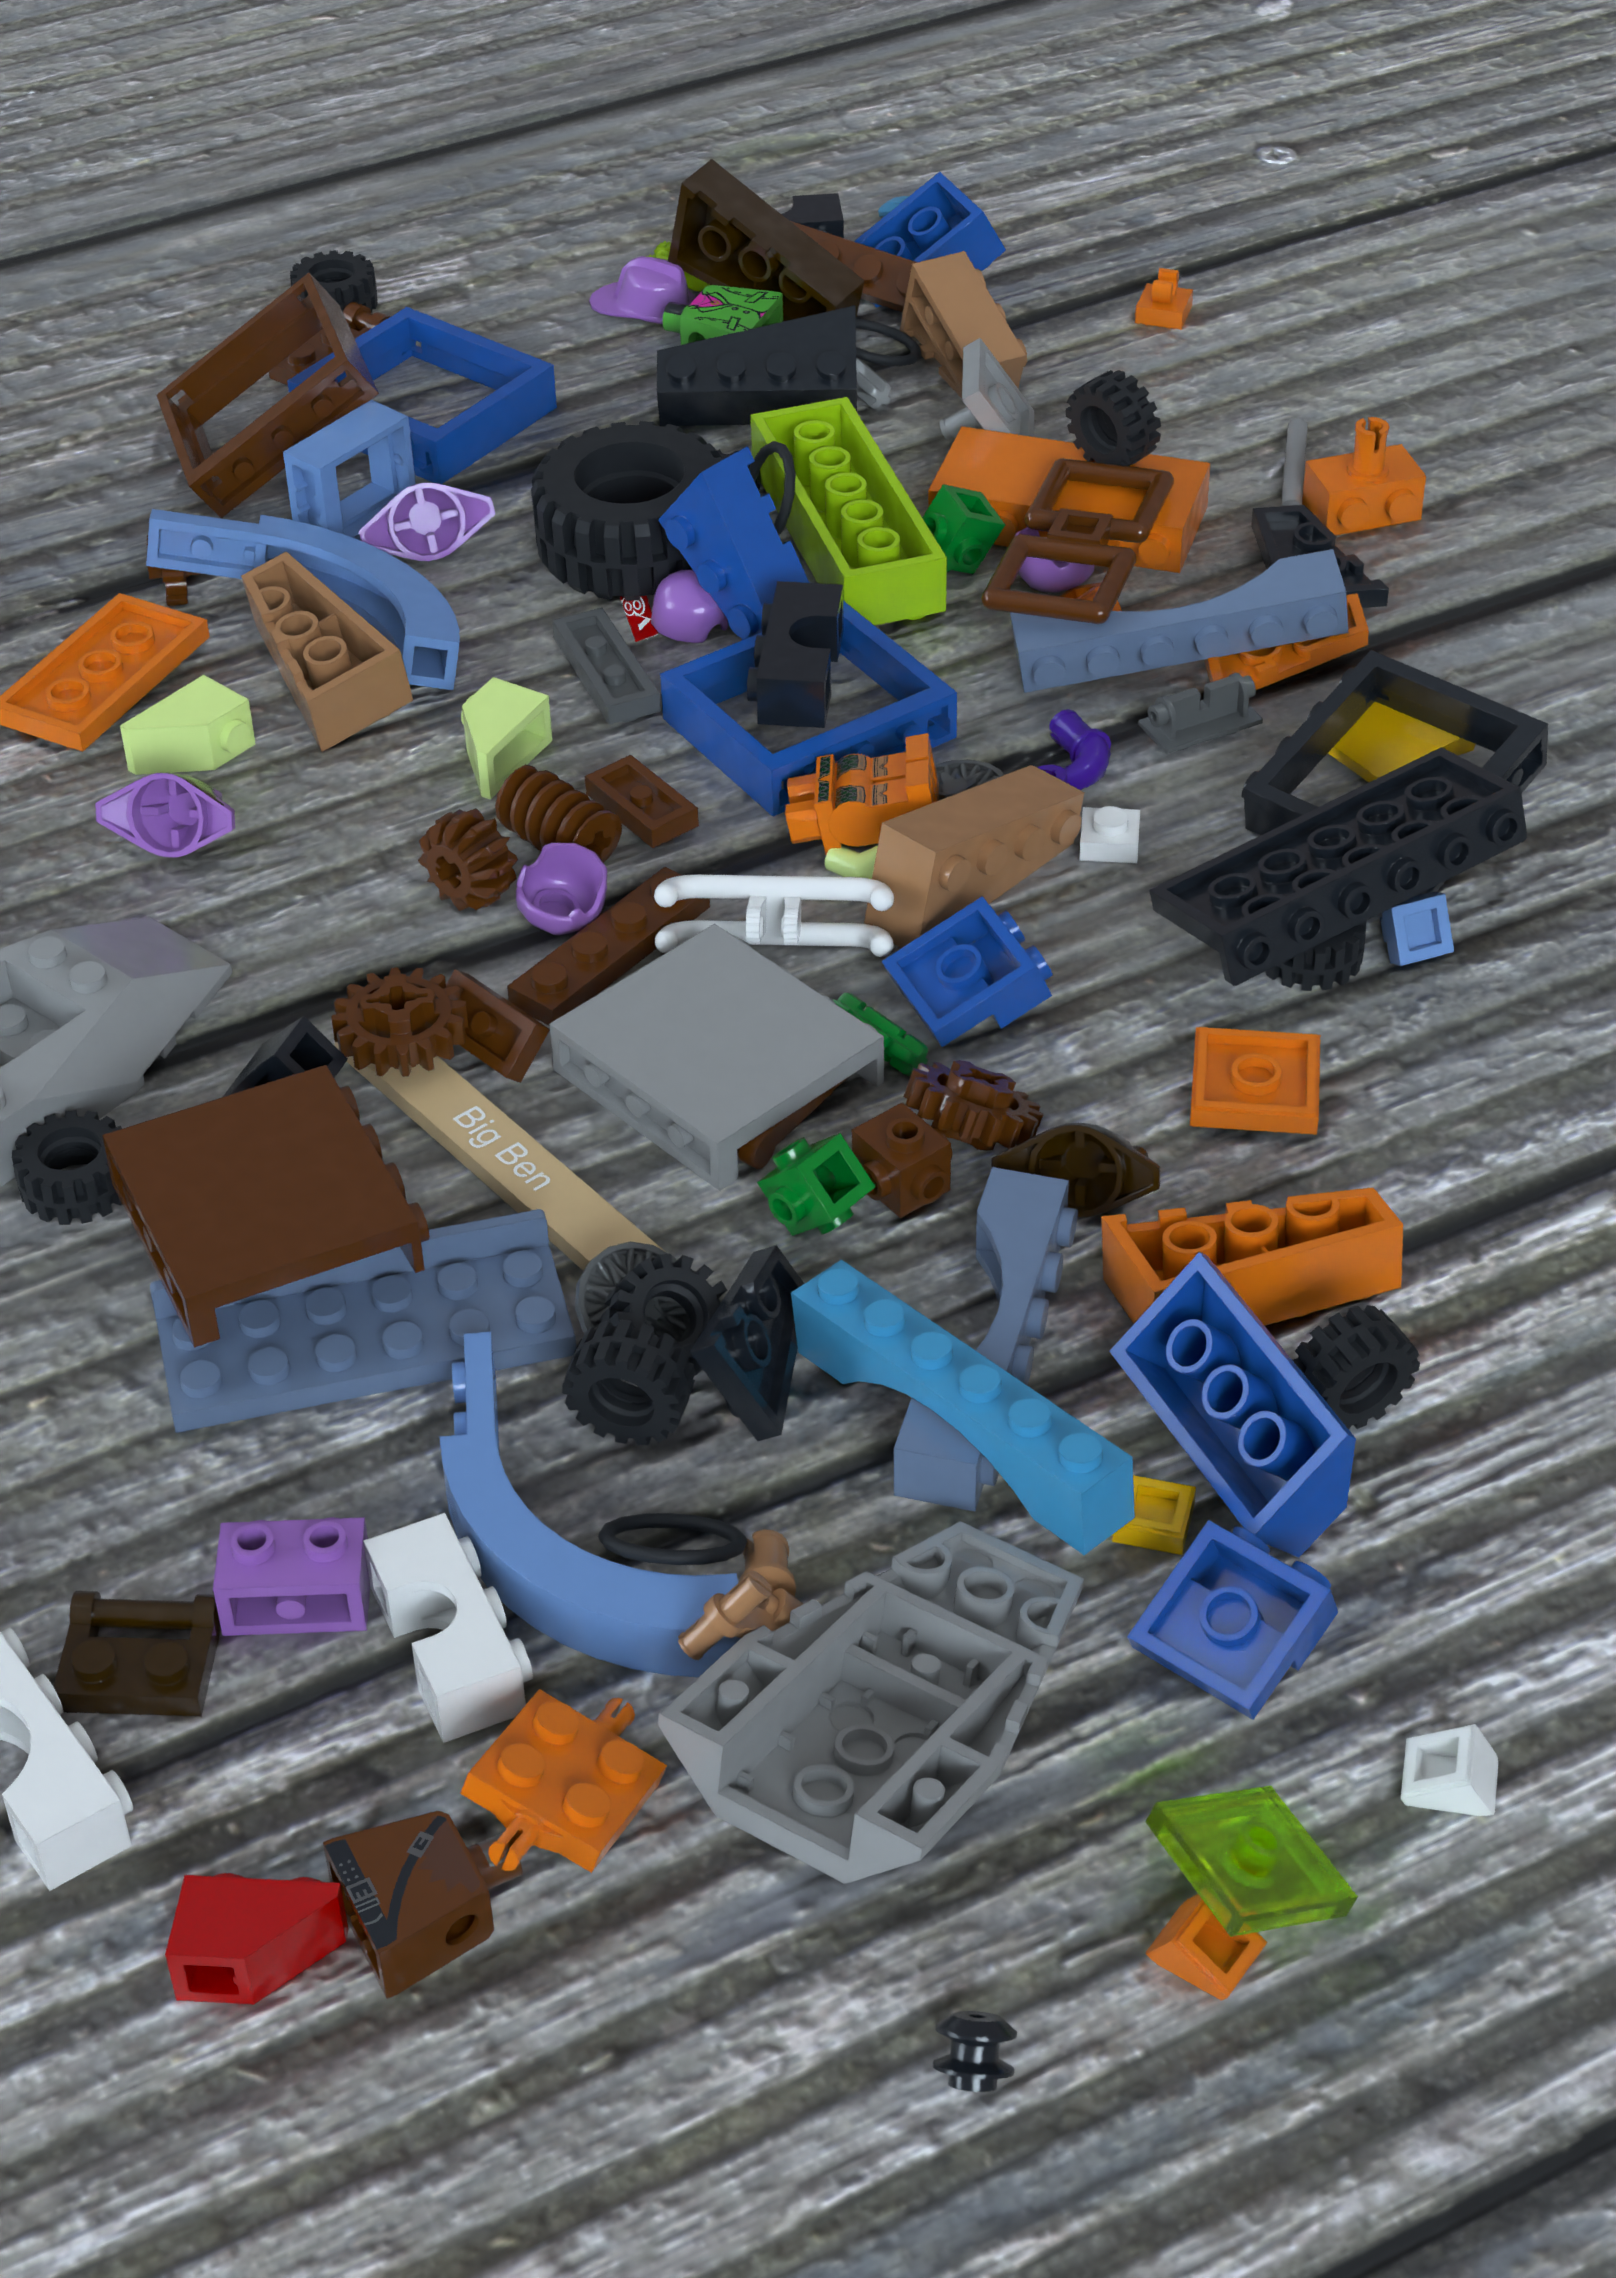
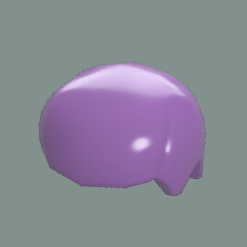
M1028 527L1015 533V536L1019 534L1039 536L1038 530H1032ZM1027 557L1018 575L1035 590L1057 593L1075 588L1088 580L1094 572L1095 566Z
M693 569L672 573L658 585L653 600L651 624L661 635L676 641L703 643L714 626L720 624L721 630H727L729 625L728 619L710 593L701 587Z
M577 843L547 844L542 848L539 857L530 866L523 865L516 883L517 908L534 927L553 935H564L580 931L594 921L603 909L607 891V867L595 852Z

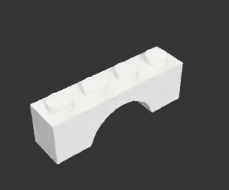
M9 1627L0 1632V1740L18 1746L28 1753L29 1756L19 1776L2 1793L15 1841L49 1891L132 1846L124 1815L133 1811V1805L119 1776L113 1770L102 1774L95 1765V1762L98 1761L97 1753L83 1726L78 1721L68 1726L60 1715L63 1714V1707L49 1679L44 1674L33 1678L27 1670L30 1664L26 1651L16 1633Z

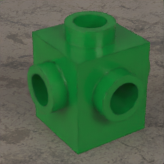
M944 484L922 517L947 557V572L953 570L974 574L1005 527V523L982 492Z
M841 1133L811 1145L808 1144L804 1137L794 1141L772 1157L777 1167L757 1182L768 1199V1205L772 1214L780 1223L786 1226L792 1236L816 1227L821 1235L834 1230L853 1216L854 1213L850 1207L876 1187Z

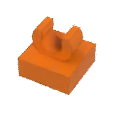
M1160 268L1158 280H1154L1153 284H1146L1136 305L1135 323L1182 330L1192 308L1193 289L1178 287L1179 270Z

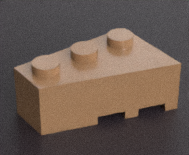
M962 251L913 263L900 331L910 337H915L922 344L920 345L922 357L925 360L935 358L942 365L939 367V375L962 398L963 347L981 338L1017 388H1019L1023 367L1027 364L1026 348L1022 340L1014 336L1007 324L1002 306L994 302L986 288L982 272L974 268L966 252Z

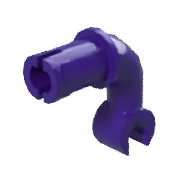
M1066 709L1057 713L1049 724V729L1052 731L1050 736L1057 744L1070 753L1072 764L1064 768L1057 765H1043L1037 768L1082 790L1104 777L1111 756V741L1109 736L1102 730L1092 729L1074 710Z

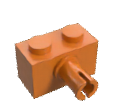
M1368 417V430H1365L1366 421L1364 418L1356 422L1353 453L1308 460L1305 463L1302 505H1305L1335 536L1421 520L1426 475L1402 444L1386 447L1389 424L1381 418Z

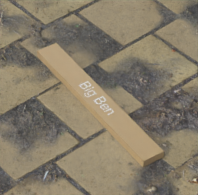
M335 1042L337 1049H339L338 1042ZM353 1056L347 1057V1062L517 1213L537 1209L543 1210L547 1220L549 1241L583 1271L594 1257L609 1246L631 1241L654 1245L663 1250L440 1057L436 1056L433 1058V1070L427 1071L418 1064L416 1067H412L410 1075L405 1077L401 1075L399 1069H394V1067H390L384 1076H377L376 1066L372 1063L358 1070L354 1067Z

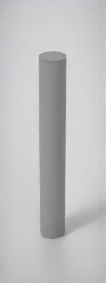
M1300 418L1293 419L1288 423L1281 506L1302 505L1308 425Z

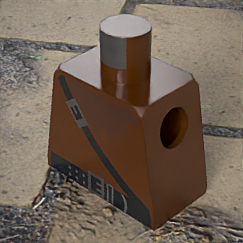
M434 1811L338 1836L323 1842L330 1882L341 1884L347 1921L386 1999L398 1995L486 1941L494 1932L488 1889L523 1874L521 1861L516 1869L512 1871L501 1869L507 1854L497 1866L490 1860L488 1854L489 1847L493 1842L497 1841L502 1833L466 1847L450 1815L441 1811Z

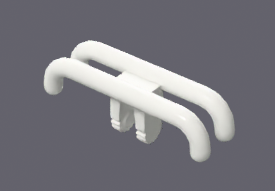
M697 874L666 879L657 886L654 893L656 903L665 908L671 907L678 900L689 898L749 899L746 921L691 920L675 922L663 927L655 937V946L662 953L669 952L713 924L718 925L737 939L744 940L749 945L863 947L870 949L875 956L881 958L888 956L894 946L889 932L878 926L862 923L801 922V900L862 901L871 903L873 908L878 911L888 910L893 905L894 894L887 884L874 879L860 877Z

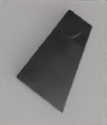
M777 1245L753 1252L690 1351L725 1398L730 1412L742 1420L757 1441L782 1435L798 1349L791 1292L802 1286L804 1282Z

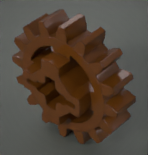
M398 967L391 968L389 976H385L384 979H380L374 973L367 974V986L361 987L349 984L347 986L348 998H339L334 1002L336 1014L332 1015L331 1019L334 1040L338 1042L339 1050L346 1057L353 1056L354 1067L358 1070L367 1067L371 1063L375 1064L377 1076H384L390 1067L399 1069L403 1077L409 1076L411 1068L416 1067L418 1064L427 1071H431L434 1069V1057L438 1056L451 1060L454 1057L453 1045H462L466 1042L465 1028H468L466 1001H461V992L458 986L446 988L445 976L442 974L426 980L424 979L422 968H416L410 976H406V974H401Z
M953 1061L951 1069L939 1062H934L932 1067L920 1063L917 1069L913 1068L903 1096L907 1099V1107L919 1110L917 1115L920 1118L933 1120L931 1127L940 1129L947 1138H953L970 1144L977 1150H994L996 1143L1008 1149L1036 1136L1043 1118V1113L1039 1112L1041 1107L1039 1104L1027 1101L1029 1095L1026 1093L1013 1091L1016 1085L1013 1079L1003 1073H994L979 1068L969 1061Z

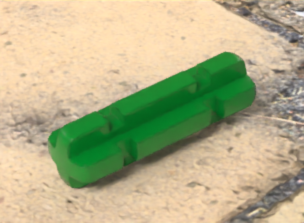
M844 992L838 999L832 1000L836 1005L863 1023L873 1026L878 1033L884 1036V1061H890L889 1064L902 1074L911 1076L913 1068L917 1069L920 1063L927 1065L928 1047L911 1034L906 1035L907 1032L874 1008L867 1006L861 999L852 993Z

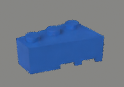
M748 446L702 471L658 520L665 529L670 543L679 549L697 575L701 587L710 593L728 619L732 631L742 640L762 632L763 604L773 603L777 581L809 583L791 540L782 543L769 513L774 511L776 507L770 494L760 495L749 471L748 465L755 462Z

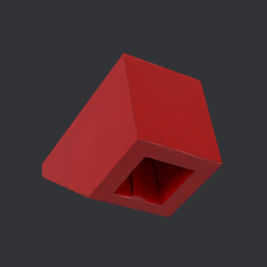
M221 1873L215 1876L184 1875L165 1953L176 2000L255 2005L346 1942L349 1930L341 1884L322 1882L310 1877L276 1880L245 1878L232 1873Z

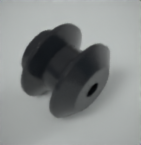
M959 2011L936 2024V2031L951 2040V2049L949 2055L933 2061V2068L949 2075L948 2085L950 2087L971 2092H989L997 2089V2079L1008 2078L1014 2075V2067L999 2059L1000 2044L1017 2038V2031L1000 2016L979 2011Z

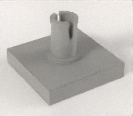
M979 338L963 347L962 401L966 407L947 418L941 419L939 422L945 439L948 441L953 437V440L950 441V446H952L962 426L1034 437V409L982 339Z

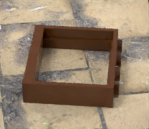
M307 273L156 396L189 487L220 518H223L285 468L283 451L372 400L379 393L340 305L310 273ZM307 290L308 296L302 299L299 295ZM324 329L335 357L212 454L202 425L320 330ZM345 371L347 377L338 382L335 378ZM180 390H183L186 394L178 400L180 405L177 406L170 398Z

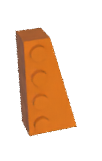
M1374 1187L1288 1196L1286 1207L1270 1209L1262 1205L1252 1204L1251 1200L1226 1203V1214L1187 1218L1185 1207L1158 1210V1221L1127 1224L1126 1214L1101 1216L1103 1280L1133 1324L1198 1252L1207 1255L1264 1326L1401 1288L1403 1223Z

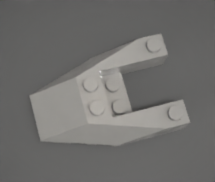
M151 917L53 929L0 948V1065L2 1066L0 1067V1188L15 1178L12 1150H16L15 1142L20 1135L28 1137L26 1128L36 1123L42 1126L45 1124L44 1117L55 1114L57 1119L65 1118V1111L77 1110V1115L84 1117L87 1111L98 1112L100 1119L139 1092L145 1084L143 1074L158 1055L163 1058L167 1057L177 1044L175 1034L188 1017L191 1016L197 1019L231 976V964Z

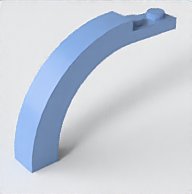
M152 509L149 518L146 566L242 579L241 575L284 552H288L400 649L410 685L454 690L460 644L459 626L456 616L448 601L439 590L423 575L401 560L370 544L342 533L290 519L260 515L259 524Z
M491 1332L464 1334L465 1362L452 1363V1380L455 1404L466 1403V1412L454 1413L455 1435L440 1436L439 1439L450 1517L457 1538L460 1539L468 1536L473 1543L481 1567L480 1578L487 1587L493 1586L500 1600L512 1612L538 1631L567 1647L596 1659L630 1669L670 1676L699 1677L741 1638H728L724 1636L700 1660H694L682 1650L678 1643L680 1639L678 1636L704 1615V1604L717 1593L726 1595L738 1584L737 1573L681 1575L636 1569L589 1553L563 1539L544 1525L526 1507L514 1491L504 1472L500 1459L497 1384Z

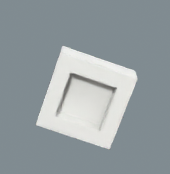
M1114 806L1102 808L1083 807L1079 861L1137 863L1140 810L1121 809Z

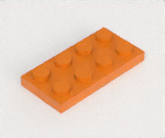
M118 593L0 696V725L83 752L210 637L207 619Z

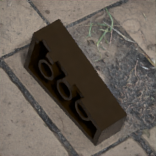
M713 159L681 183L668 262L680 266L683 271L710 285L783 293V322L854 305L857 317L865 281Z

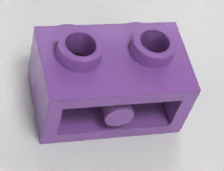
M330 1517L282 1521L256 1520L251 1522L221 1523L213 1592L222 1636L367 1631L370 1580L363 1540L368 1539L365 1517Z

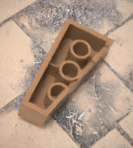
M284 552L241 575L256 627L321 752L414 701L400 649L288 552Z
M1029 765L882 822L872 879L883 882L890 887L894 894V902L891 908L886 911H878L873 908L871 903H867L864 924L878 926L888 931L893 939V943L903 948L983 896L988 904L992 903L1074 844V840L1081 828L1080 812L1085 792L1033 765Z

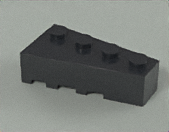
M855 305L657 350V401L660 426H666L667 424L674 426L751 425V414L848 397L857 411Z

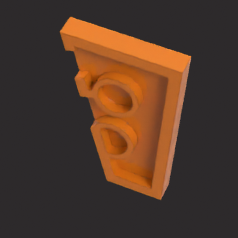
M1358 594L1347 595L1349 633L1207 658L1204 662L1209 681L1214 682L1231 674L1239 673L1242 677L1250 676L1254 681L1256 690L1367 646L1369 628Z

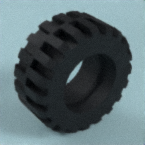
M640 421L639 425H626L625 422L611 423V427L599 429L596 426L584 430L582 436L576 438L572 435L561 441L558 450L552 448L545 455L532 478L531 496L538 555L542 563L563 584L568 582L573 590L586 594L588 591L594 592L597 598L611 600L613 596L625 597L626 601L640 600V596L655 595L658 585L664 578L681 570H692L679 549L670 543L665 529L658 520L702 471L723 460V457L710 443L707 444L701 436L692 431L685 434L678 426L667 424L665 427L655 426L654 422Z

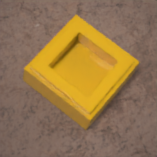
M1133 1475L1135 1518L1113 1534L1112 1542L1182 1555L1195 1505L1196 1487Z

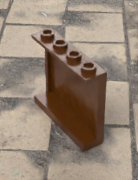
M327 1065L102 1135L112 1184L194 1348L220 1339L215 1308L397 1247L402 1249L415 1273L425 1270L421 1242L429 1240L430 1235L424 1213L417 1202L407 1203L404 1184L397 1166L393 1162L384 1164L380 1142L373 1126L370 1123L361 1125L358 1106L350 1087L344 1086L340 1088Z

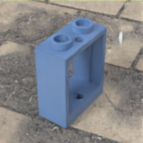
M370 400L283 451L292 520L329 529L361 540L359 530L394 496L405 488L416 484L408 416L374 400ZM368 448L371 483L340 501L336 466Z

